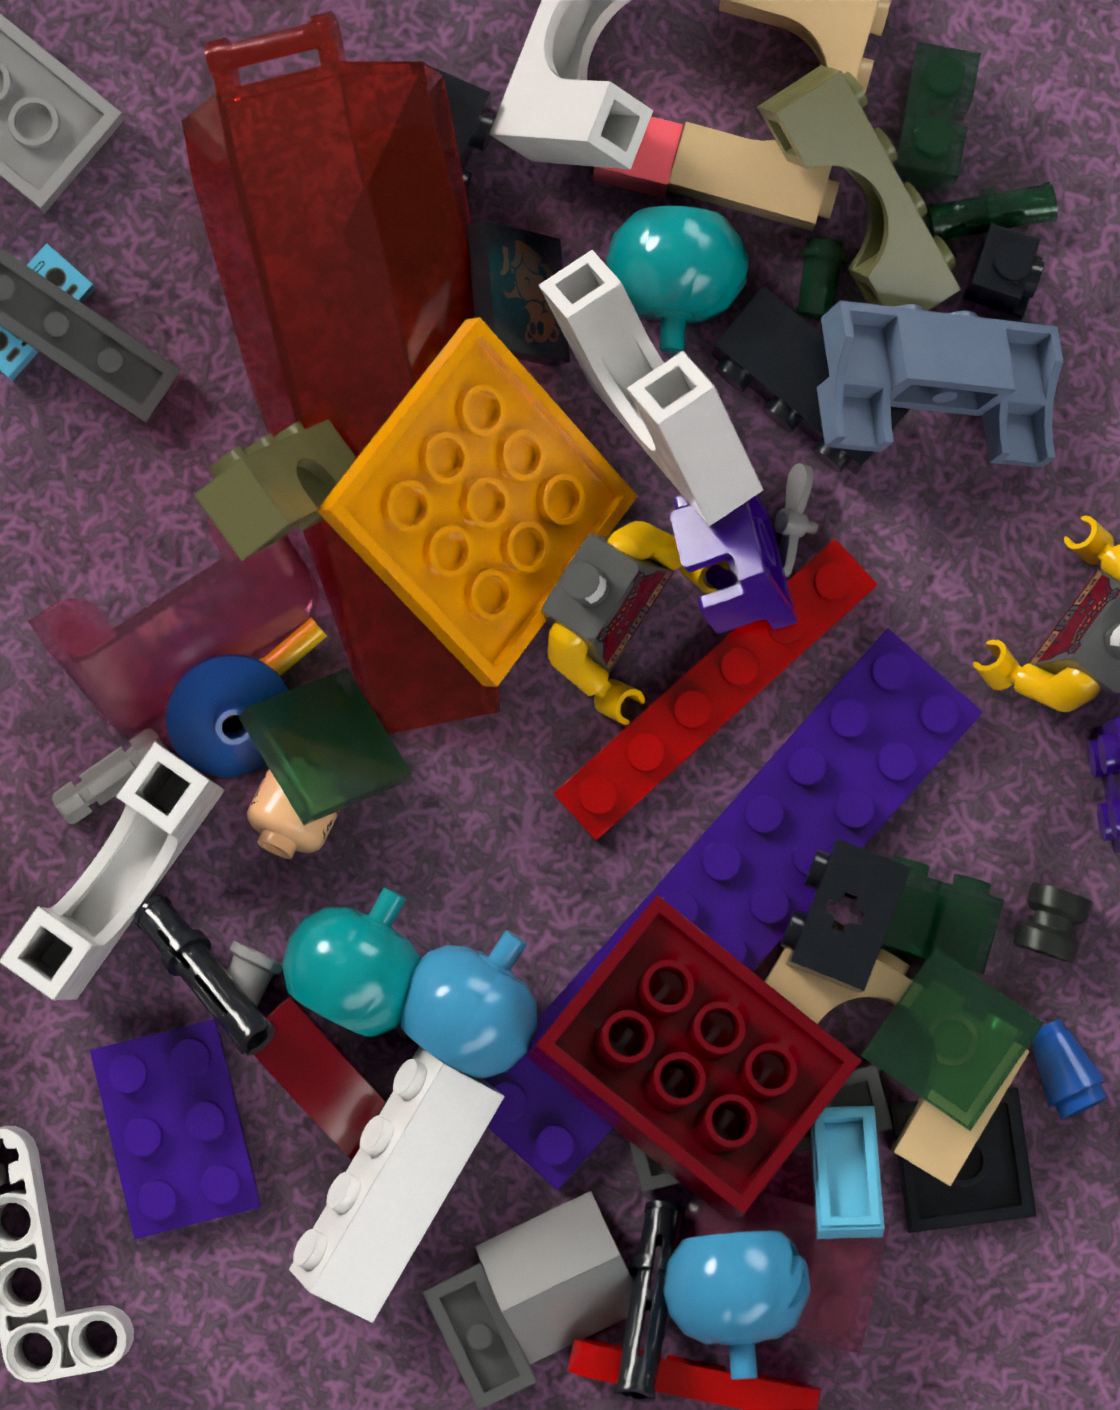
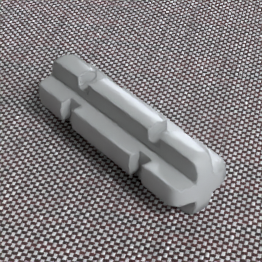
M152 728L143 730L129 740L132 747L125 751L120 746L81 773L79 777L82 781L77 785L70 781L55 791L52 795V800L60 815L69 824H76L93 812L90 807L92 804L98 802L102 806L117 796L154 743L168 750V747L156 731Z

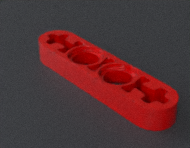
M575 1337L573 1338L567 1371L579 1376L616 1384L623 1345ZM639 1349L638 1355L643 1356L644 1350ZM661 1353L655 1385L656 1392L743 1410H818L822 1390L818 1386L757 1373L758 1378L731 1380V1370L725 1372L726 1366L668 1354L665 1360L662 1359L663 1353Z

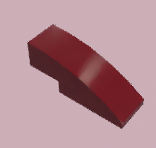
M290 996L266 1017L275 1027L274 1037L265 1048L253 1055L330 1139L353 1160L360 1148V1138L364 1128L373 1117L380 1114L387 1099L344 1050L328 1036L305 1008Z

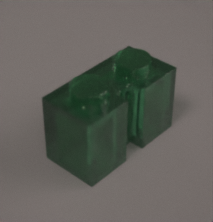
M918 42L910 61L895 150L898 160L892 163L902 183L909 182L916 188L951 193L959 177L968 129L967 126L952 124L953 120L963 121L972 104L981 53Z

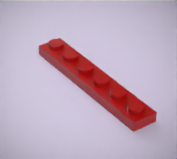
M835 538L787 581L798 623L773 630L767 620H759L735 628L553 793L558 801L595 841L603 836L876 588L878 584Z

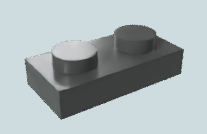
M481 1262L423 1289L422 1293L478 1410L537 1382L529 1361L500 1310Z

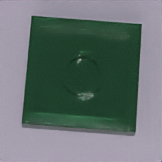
M348 668L250 705L238 717L303 825H307L403 784L412 774Z
M933 948L860 1056L966 1130L971 1131L1044 1022L940 950Z

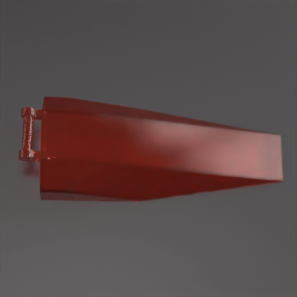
M332 11L312 15L308 24L232 43L227 37L206 42L205 56L209 71L214 79L216 92L184 118L182 126L194 189L247 376L268 434H272L275 437L298 421L307 429L329 419L352 453L358 458L466 319L474 318L467 233L468 225L472 224L444 76L424 61H346L337 18ZM314 49L318 50L321 66L241 85L238 68ZM326 520L303 530L376 736L500 712V684L498 687L483 686Z

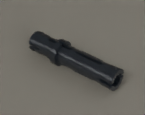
M156 895L146 900L137 909L134 915V922L162 953L161 962L169 974L180 976L205 1009L236 1044L241 1054L253 1055L265 1048L274 1037V1025L263 1016L240 988L239 984L210 952L211 943L207 936L198 929H191L172 906L167 896L163 898L162 895Z
M667 1201L646 1202L644 1209L645 1219L638 1255L632 1256L629 1265V1273L634 1277L614 1394L634 1402H652L655 1400L656 1395L655 1385L668 1315L663 1292L669 1259L679 1246L682 1220L685 1218L686 1211L682 1206ZM660 1246L661 1253L655 1288L650 1290L656 1248ZM650 1311L644 1355L639 1356L645 1313Z

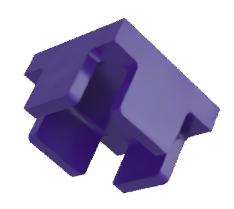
M758 494L711 526L705 523L683 495L676 496L673 499L675 510L670 514V519L681 564L686 571L693 572L722 561H726L729 565V570L724 569L720 565H714L706 571L707 582L714 586L717 591L698 598L700 612L716 633H723L759 620H767L773 630L798 623L770 513Z

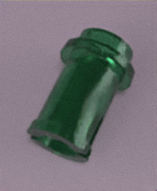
M810 237L806 238L805 249H799L798 258L804 260L798 304L795 307V313L799 316L807 314V317L821 319L825 313L835 306L840 267L848 262V256L842 254L843 242L828 238Z

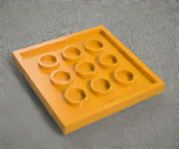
M479 317L466 319L322 502L317 512L483 686L498 687L546 622L541 612L543 604L585 538L591 533L609 536L638 495Z

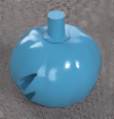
M505 930L489 956L481 951H476L472 947L445 945L428 951L426 955L421 957L411 977L400 1014L403 1031L427 1052L468 1076L476 1079H485L507 1072L529 1051L537 1032V1001L524 980L517 977L511 971V968L526 947L527 942L513 932Z
M780 1231L738 1232L686 1238L681 1241L667 1264L663 1292L670 1317L686 1336L704 1344L729 1346L731 1380L758 1378L755 1344L763 1340L778 1339L795 1328L810 1297L811 1287L806 1260L799 1256L796 1249L797 1246Z

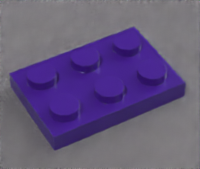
M215 1019L90 1050L134 1239L262 1207L219 1024Z

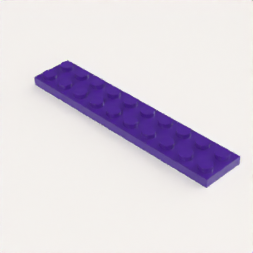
M887 628L537 1019V1032L529 1051L507 1072L483 1079L505 1096L487 1127L558 1190L613 1127L526 1056L655 896L659 895L753 971L783 938L794 909L803 913L806 912L814 889L805 886L804 882L817 849L829 853L832 843L837 839L863 848L983 712L895 633Z

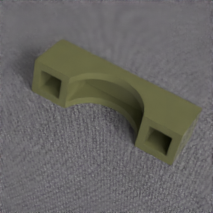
M820 65L757 106L788 162L806 169L820 166H839L848 172L860 187L867 207V229L863 244L849 265L848 270L867 304L891 307L915 304L922 306L924 311H929L961 290L951 270L957 267L955 258L946 243L937 235L932 237L922 219L927 214L926 205L911 183H902L892 164L898 160L897 152L883 130L879 127L873 129L862 108L868 105V100L858 81L849 72L843 74L841 70Z

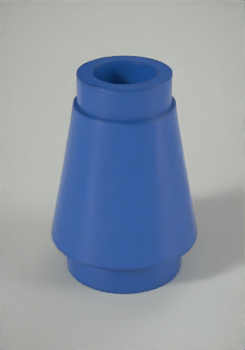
M1062 1019L1048 1023L1027 1035L1032 1045L1031 1049L1048 1108L1055 1107L1061 1120L1077 1115L1108 1099L1102 1086L1107 1080L1070 1030H1067Z

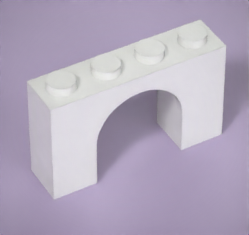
M542 0L489 135L533 162L631 169L653 110L610 81L587 80L588 63L597 38L614 14L631 0Z
M593 250L539 284L590 386L708 526H711L763 491L715 386L683 351L667 362H663L649 339L622 282Z
M154 743L116 796L125 803V808L102 849L78 881L59 902L50 908H36L0 959V963L52 1000L77 999L131 924L137 909L148 900L225 789L172 752Z

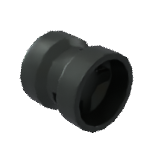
M1032 882L1026 902L1035 913L1034 916L1028 915L1027 920L1018 925L1012 944L1060 961L1074 963L1080 944L1076 938L1077 930L1073 929L1074 924L1080 925L1088 921L1094 902L1062 889Z

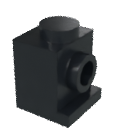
M991 224L982 239L963 299L1023 318L1029 299L1033 298L1044 268L1045 262L1042 261L1043 258L1036 256L1040 239Z

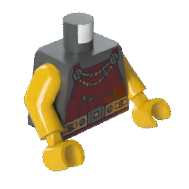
M1082 516L1080 518L1091 528L1089 537L1084 542L1075 544L1070 538L1065 536L1064 542L1085 563L1090 565L1101 563V570L1097 569L1029 662L1023 667L1019 665L1006 645L1000 640H989L985 643L992 655L998 658V660L987 666L975 661L972 664L986 684L993 690H1004L1014 684V689L1017 693L1060 712L1075 711L1088 702L1113 699L1120 696V544L1114 546L1112 535L1090 516Z
M644 521L628 523L614 531L610 536L591 533L585 538L542 607L541 612L550 627L547 655L551 665L587 696L595 695L594 705L599 713L623 725H629L630 721L621 715L620 709L623 700L629 697L643 705L645 697L641 691L617 679H608V673L611 672L674 574V570L679 568L682 576L704 593L710 594L716 592L717 589L704 580L706 571L714 565H720L724 569L729 570L728 563L722 561L693 572H688L681 564L675 536Z

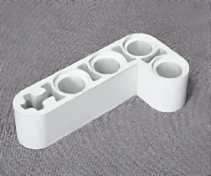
M17 1126L0 1127V1138H3L5 1147L9 1149L17 1148L19 1160L10 1163L8 1166L10 1184L24 1179L26 1190L15 1189L0 1195V1342L5 1365L15 1378L24 1382H42L109 1368L116 1364L130 1350L134 1341L132 1322L123 1310L111 1305L65 1311L37 1145L34 1138L22 1128ZM0 1164L1 1186L8 1183L6 1169L3 1164ZM8 1203L22 1205L30 1215L31 1226L24 1237L11 1236L3 1229L1 1213ZM18 1268H29L39 1276L42 1283V1291L36 1301H24L14 1293L12 1277ZM104 1321L115 1329L117 1346L114 1352L101 1354L89 1346L86 1339V1330L90 1322ZM28 1333L42 1334L50 1341L53 1348V1356L48 1365L37 1366L30 1363L25 1357L22 1350L23 1340Z

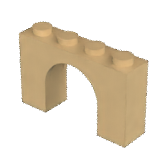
M720 0L719 11L780 27L794 33L813 50L820 65L841 70L843 74L849 72L858 81L865 93L874 60L863 57L869 33L878 36L882 35L891 0ZM685 122L668 183V191L813 231L818 216L830 219L840 182L828 179L832 166L806 169L788 162L776 140H752Z
M834 920L832 929L841 931L844 925ZM784 948L765 982L816 1024L839 1004L860 997L878 998L891 1002L905 1010L917 1022L926 1038L930 1054L928 1080L914 1111L907 1118L904 1128L897 1139L893 1141L889 1150L941 1182L951 1186L1030 1052L1016 1043L1021 1032L987 1013L983 1022H980L960 1010L965 998L937 981L931 980L929 986L925 989L905 977L904 975L910 966L882 948L878 954L865 991L860 993L786 965L791 950Z

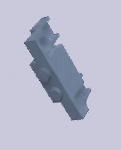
M841 300L821 317L830 376L817 387L825 447L882 452L894 442L891 426V407L982 416L989 463L1043 468L1056 458L1052 430L1053 403L1057 381L1064 362L1057 326L982 318L972 311H957L950 314L924 311L922 306L915 304L891 307Z

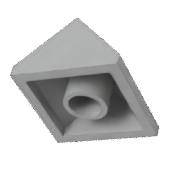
M591 1190L475 1246L500 1310L530 1364L571 1345L575 1337L586 1338L628 1316L634 1280Z

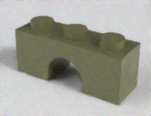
M329 419L307 429L298 421L275 437L272 434H268L253 443L246 450L240 446L227 453L208 469L214 479L194 495L237 556L243 561L273 546L294 528L298 527L301 532L325 520L317 512L319 506L357 458Z

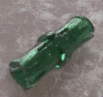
M1043 182L1041 185L997 192L994 187L980 189L979 196L936 204L927 203V214L925 215L931 236L937 235L944 241L987 233L991 224L1011 229L1044 222L1053 223L1057 221L1058 209L1053 185L1050 182Z

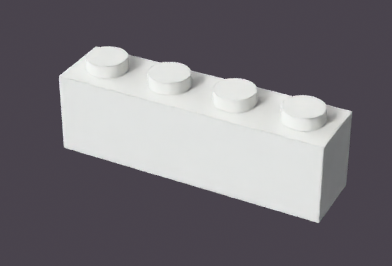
M419 1046L413 1058L407 1060L398 1070L393 1082V1092L380 1114L373 1117L364 1128L360 1138V1148L347 1171L341 1173L333 1181L328 1191L327 1205L313 1229L306 1231L298 1241L294 1251V1261L289 1268L293 1275L310 1293L373 1323L505 1096L485 1080L476 1079L452 1068Z

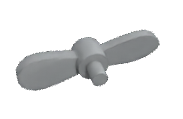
M802 463L795 464L789 472L786 485V506L778 512L775 518V530L782 534L778 548L787 581L794 566L798 538L804 536L805 533L814 535L818 530V524L809 521L807 514L804 513L814 475L812 467Z

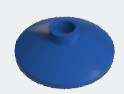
M242 654L217 655L192 666L175 684L166 706L167 732L176 752L193 768L218 777L241 776L252 773L267 765L282 750L293 726V702L283 679L272 667L263 661ZM231 715H239L244 718L243 726L235 732H227L222 729L223 721Z

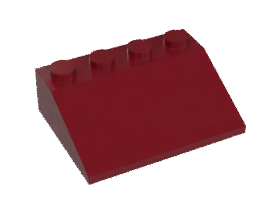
M656 895L526 1056L728 1222L744 1215L862 1061L659 895Z

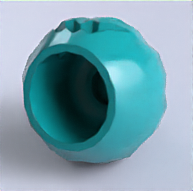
M657 206L636 211L614 232L606 257V266L622 282L637 315L648 321L661 322L659 350L665 353L684 352L686 323H702L718 317L721 313L729 310L746 284L749 262L748 253L744 250V241L727 218L717 212L687 206Z
M383 887L369 915L348 907H324L304 917L289 936L282 962L287 993L324 1018L367 1037H375L398 1028L401 1024L400 1014L411 977L421 959L410 940L392 928L406 898L387 887Z

